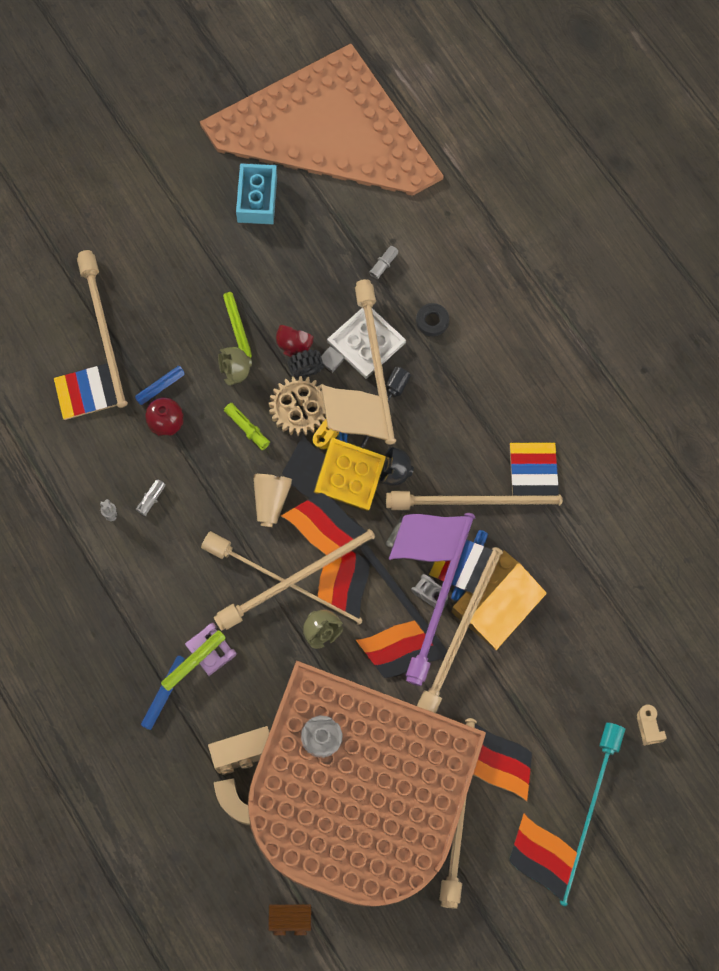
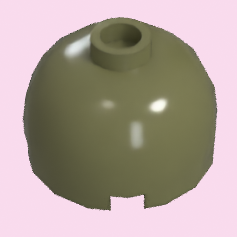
M237 347L220 349L219 351L222 353L218 354L219 368L221 373L225 372L228 378L224 379V381L228 385H234L245 380L252 366L251 358Z
M329 610L313 611L308 615L304 623L303 634L312 648L325 647L323 643L327 640H330V643H332L339 637L343 631L341 625L343 623L335 613Z

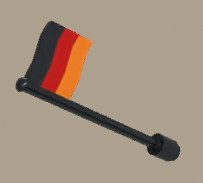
M346 513L351 520L357 523L353 516H349V514ZM364 543L358 547L414 619L411 622L395 625L372 637L356 640L383 678H391L407 672L411 658H416L421 651L429 625L368 545ZM435 634L427 655V662L444 660L448 651Z

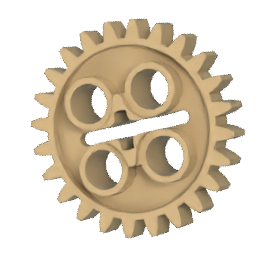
M302 376L299 377L298 381L292 377V382L285 379V385L278 384L280 390H273L275 395H270V400L273 402L269 403V407L272 408L269 411L270 415H274L272 421H277V428L283 425V432L289 429L290 435L296 431L297 436H299L300 432L303 431L305 436H307V430L314 433V427L319 428L321 426L320 422L323 423L326 414L321 385L316 387V380L310 383L309 377L305 381L302 380ZM292 392L296 395L299 405L303 406V412L307 416V420L304 418L300 407L296 406V400L292 396ZM307 392L308 395L302 397L299 395V393ZM284 400L291 401L289 405H284L282 402ZM310 407L317 409L315 412L308 411ZM297 415L300 419L294 421L291 417Z

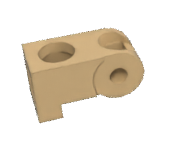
M652 705L643 706L637 713L644 746L661 743L667 739L665 731L659 732L656 721L657 710Z

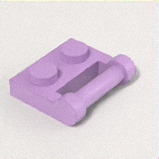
M214 623L209 624L203 631L186 642L185 645L191 653L196 651L207 640V636H212L217 631V626ZM225 640L219 645L225 653L223 657L220 658L216 651L213 650L199 663L208 676L237 655L236 651L231 649Z

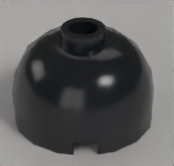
M392 446L389 447L385 453V456L388 458L383 464L380 481H382V484L397 486L412 476L414 467L411 466V459L405 451Z

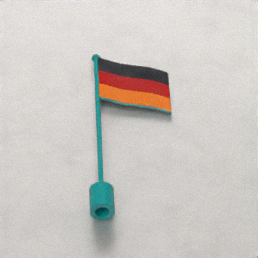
M606 723L599 747L603 748L602 752L606 754L577 852L559 837L539 827L523 814L509 861L514 867L548 888L560 899L562 906L568 905L567 898L609 755H614V752L619 753L625 733L624 727L613 723Z

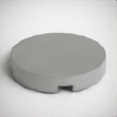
M320 715L311 718L305 724L301 732V741L309 754L325 758L338 750L342 743L343 734L339 724L332 720V718Z

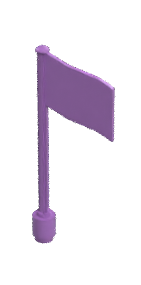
M466 513L461 517H439L423 514L405 515L391 551L389 560L406 558L429 562L451 561L421 651L416 658H411L406 673V681L413 685L421 686L422 682L426 680L431 665L427 662V655L472 521L475 519L472 513Z

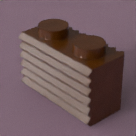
M311 904L269 905V931H273L275 936H284L286 931H294V935L299 936L307 935V931H311Z

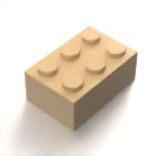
M265 726L208 744L217 773L227 775L233 773L235 768L241 767L246 769L252 767L254 762L259 761L269 735L268 727Z

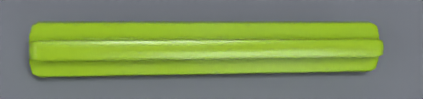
M225 293L223 297L238 346L251 358L252 354L233 293Z
M219 630L216 631L161 682V685L167 691H170L225 640L224 634Z

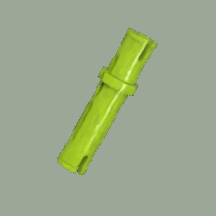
M233 403L228 404L224 408V412L247 434L246 437L249 440L255 442L261 450L269 446L270 441L262 435L260 429L254 426Z

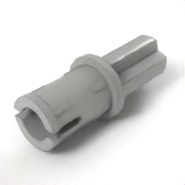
M390 246L383 256L378 258V262L369 271L373 278L378 280L385 269L390 267V263L399 252L397 248Z
M156 480L148 493H144L143 500L135 509L137 512L144 516L147 515L153 504L157 503L156 499L165 487L164 482Z
M108 499L105 502L101 501V514L108 521H114L116 519L115 516H117L116 506Z

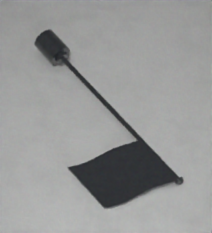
M400 367L393 369L385 384L388 402L391 396H401L411 377L409 372ZM303 434L282 472L284 477L292 479L291 486L308 499L317 495L314 493L325 455L312 446ZM365 436L360 448H364L370 436Z

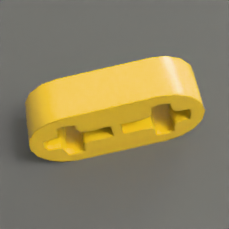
M325 419L315 432L313 443L320 449H326L331 438H336L339 432L328 429L327 420ZM324 438L325 442H320L319 439Z

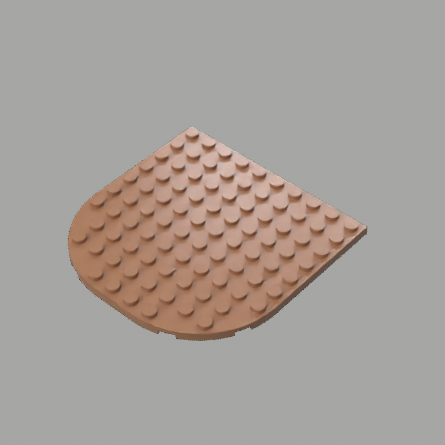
M296 661L250 786L248 813L255 841L265 858L277 871L291 881L309 889L361 906H384L407 899L419 892L434 878L447 858L486 732ZM320 715L332 718V720L339 724L343 734L342 743L338 750L325 758L309 754L301 741V732L305 724L311 718Z

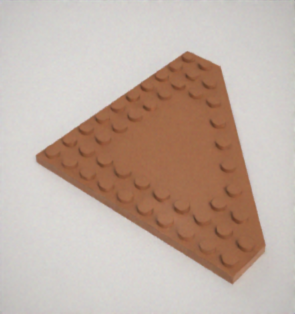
M352 44L200 121V126L219 153L225 154L227 152L249 159V157L259 159L260 162L277 163L291 169L298 170L299 168L308 170L309 173L326 174L346 181L348 179L367 186H380L381 189L394 192L398 190L412 196L443 180V174Z

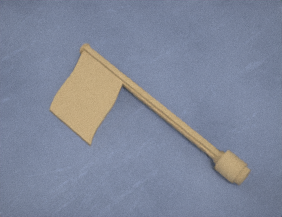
M360 280L356 283L355 292L357 304L364 309L379 396L362 391L335 389L321 384L328 429L340 433L368 435L386 440L385 443L391 445L396 442V439L394 438L372 312L373 304L376 303L374 287L370 280Z

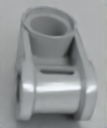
M422 574L421 580L415 587H412L411 591L418 598L435 608L437 601L434 597L440 594L442 587L427 575ZM448 596L446 598L443 608H445L448 604Z

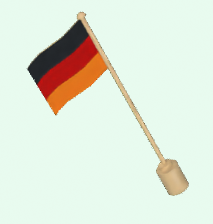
M211 531L202 543V549L220 559L231 555L280 582L285 580L232 552L231 542ZM350 551L324 566L320 576L318 597L294 584L290 587L356 621L357 625L362 623L360 608L362 595L369 576V560Z

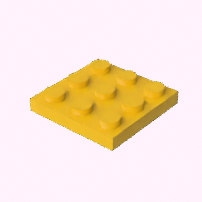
M331 438L314 493H323L331 499L369 511L386 456Z

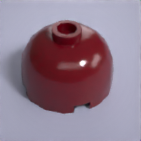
M279 325L276 334L278 347L284 351V355L289 357L297 355L299 352L303 353L305 350L308 351L314 339V336L306 332L297 331L285 325Z
M158 398L151 402L146 410L147 426L158 436L173 435L183 425L184 416L182 408L171 398Z

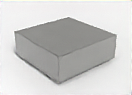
M331 346L321 356L324 367L332 373L344 361V357Z

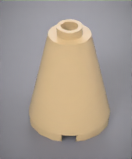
M254 474L257 521L261 522V526L272 527V524H277L292 484V479L268 474Z

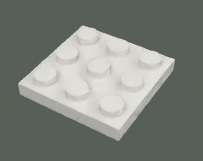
M361 308L327 339V343L367 379L375 371L364 309ZM372 309L381 364H383L406 343V340Z

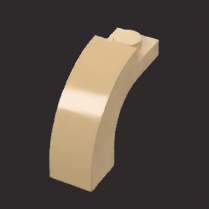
M234 778L214 782L217 799L224 811L237 822L250 825L248 805L239 799Z

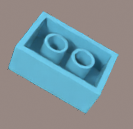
M240 164L236 207L238 223L274 224L277 186L276 165Z

